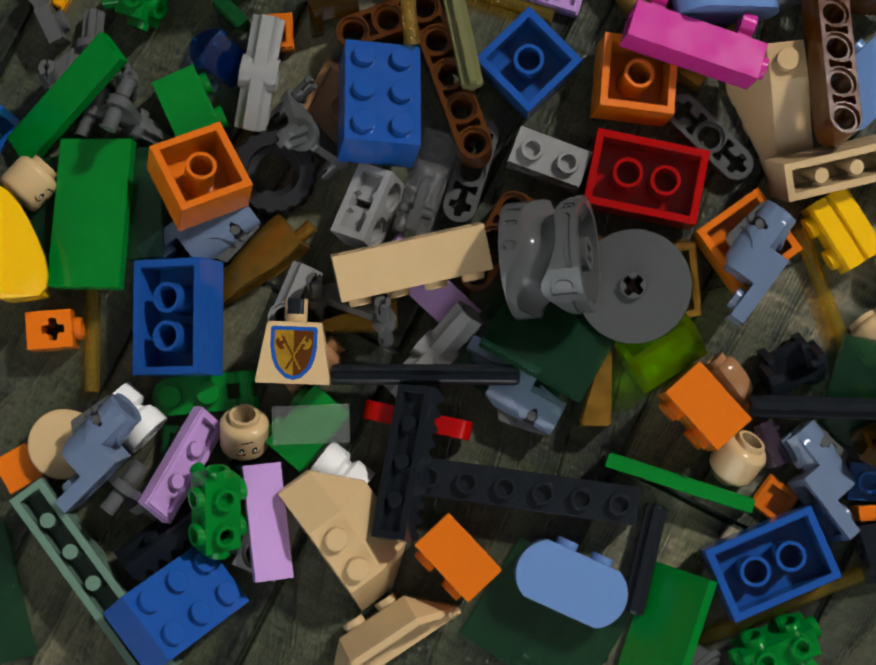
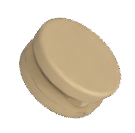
M69 409L53 410L41 416L31 428L27 442L28 453L33 465L42 474L53 479L68 480L77 473L63 457L62 450L69 437L73 434L71 421L82 414L81 412Z

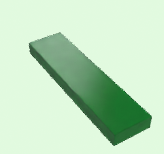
M102 32L97 34L9 134L7 139L20 157L29 156L33 158L37 155L42 158L128 62L108 34Z
M605 454L602 467L752 514L755 504L754 498L618 454Z

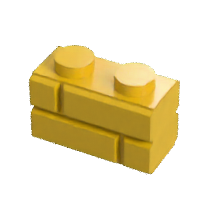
M848 189L831 192L801 211L804 216L801 224L811 239L818 238L824 248L821 256L830 270L834 271L837 269L840 275L876 255V232Z

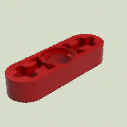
M366 400L362 418L391 425L395 405ZM442 415L435 419L434 423L438 427V432L434 434L465 441L470 440L473 422Z

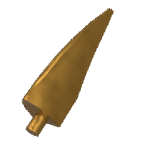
M277 213L267 222L223 272V310L259 285L284 273L291 267L293 261L297 262L311 249L306 241L318 231L313 223L307 220L295 230L280 213Z

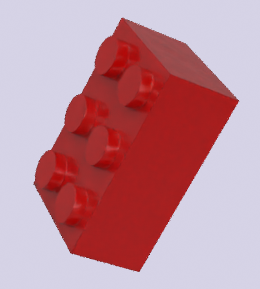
M602 128L597 129L593 139L592 154L582 194L588 198L592 210L690 231L696 225L710 151Z

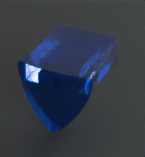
M212 28L195 36L190 43V58L193 64L200 70L204 68L225 86L233 88L238 81L242 56L246 52L226 37L227 32L222 28Z

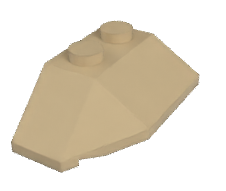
M306 470L277 492L361 611L393 588L406 542L383 540L371 536L378 498L365 480Z
M393 592L375 604L377 612L366 619L362 614H359L342 626L346 632L339 638L334 665H384L460 615L461 610L454 603L405 593L397 598Z

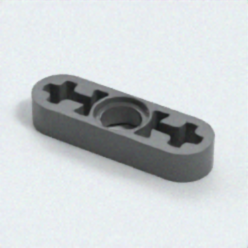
M688 94L676 95L675 104L677 106L683 107L685 104L689 106V118L696 122L700 116L704 121L697 125L692 134L687 131L692 124L684 117L677 120L673 115L667 124L690 147L709 150L708 165L725 181L737 183L744 180L751 173L754 164L749 151L694 97ZM706 128L714 130L719 137L718 145L711 149L703 147L698 140L699 132ZM727 143L731 148L727 149L725 153L733 160L739 156L744 161L740 166L743 173L735 170L733 173L729 172L727 169L730 164L729 160L722 154L717 161L713 155H716Z
M487 118L484 119L489 133L493 137L491 140V160L486 166L481 168L482 174L480 178L469 182L460 175V168L463 164L458 156L444 198L443 213L448 221L456 225L466 224L474 218L498 143V128L493 121ZM476 141L468 143L465 149L468 148L474 151ZM455 183L465 189H477L476 195L468 191L465 205L471 209L469 212L463 211L460 217L455 216L454 208L449 206L450 202L458 201L461 189H453Z

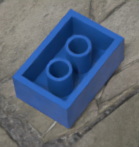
M345 39L339 61L337 161L413 168L421 147L420 47Z
M203 257L134 261L132 375L156 378L223 376L224 262Z
M799 505L698 549L711 580L718 582L716 592L728 619L735 623L842 577L811 505Z
M193 546L123 595L102 614L140 665H165L249 602V599L220 560L208 558Z

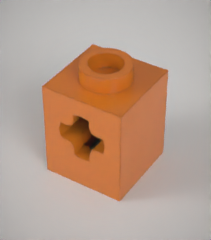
M70 308L25 312L28 351L48 352L80 349V340L85 339V325L83 317H78L77 311ZM56 322L64 326V332L58 333L57 339L55 336L49 335V329L55 328Z

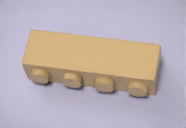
M876 134L848 140L838 148L831 149L823 146L766 159L770 197L793 202L876 182Z
M481 222L330 254L340 301L342 303L349 301L350 307L372 303L371 296L387 293V297L390 299L410 294V287L424 285L425 290L448 286L447 279L462 276L463 282L485 278L484 271L493 269L485 226Z

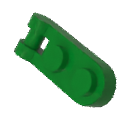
M256 370L223 373V376L167 378L155 386L152 393V401L162 414L169 416L189 415L194 406H202L209 413L228 411L240 404H249L259 408V397L254 395L253 383L255 382ZM228 385H239L240 398L229 399Z

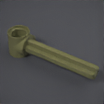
M443 0L461 87L474 91L476 88L481 87L484 81L466 0Z

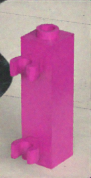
M637 0L629 11L620 40V47L746 90L757 79L762 80L767 71L769 58L764 56L768 43L752 38L758 22V16L744 12L742 18H738L733 32L666 9L668 0H649V2Z

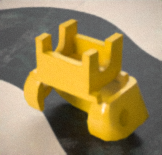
M0 186V299L11 303L47 299L50 297L47 287L49 274L46 257L40 241L21 204L8 190Z

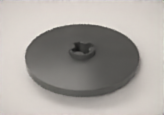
M641 229L622 230L599 241L602 271L601 300L599 308L595 313L583 312L588 322L605 337L626 344L651 342L673 330L685 315L692 294L691 273L679 249L665 237ZM639 277L643 279L640 284L643 292L640 295L635 292L629 296L625 294L628 289L625 281L628 278L633 281Z

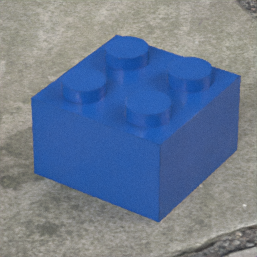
M530 6L478 55L482 76L525 120L537 111L580 69L583 60Z

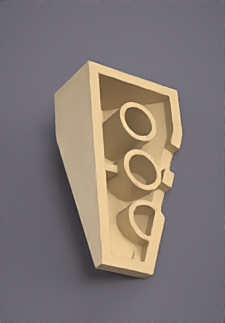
M804 39L768 43L764 56L769 58L767 71L762 80L757 79L747 90L725 83L726 95L740 117L746 136H749L759 156L758 160L766 177V159L813 149L809 78Z

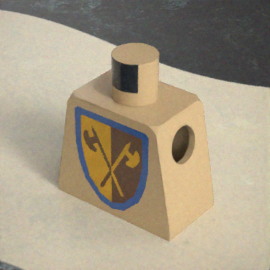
M285 298L284 321H267L255 376L256 383L331 384L324 323L307 322L308 299Z

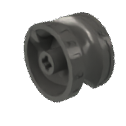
M585 195L570 197L561 201L555 209L550 200L544 199L504 204L498 225V255L502 286L513 317L518 320L542 318L549 302L554 303L570 314L595 313L599 308L601 300L602 271L598 232L588 198Z

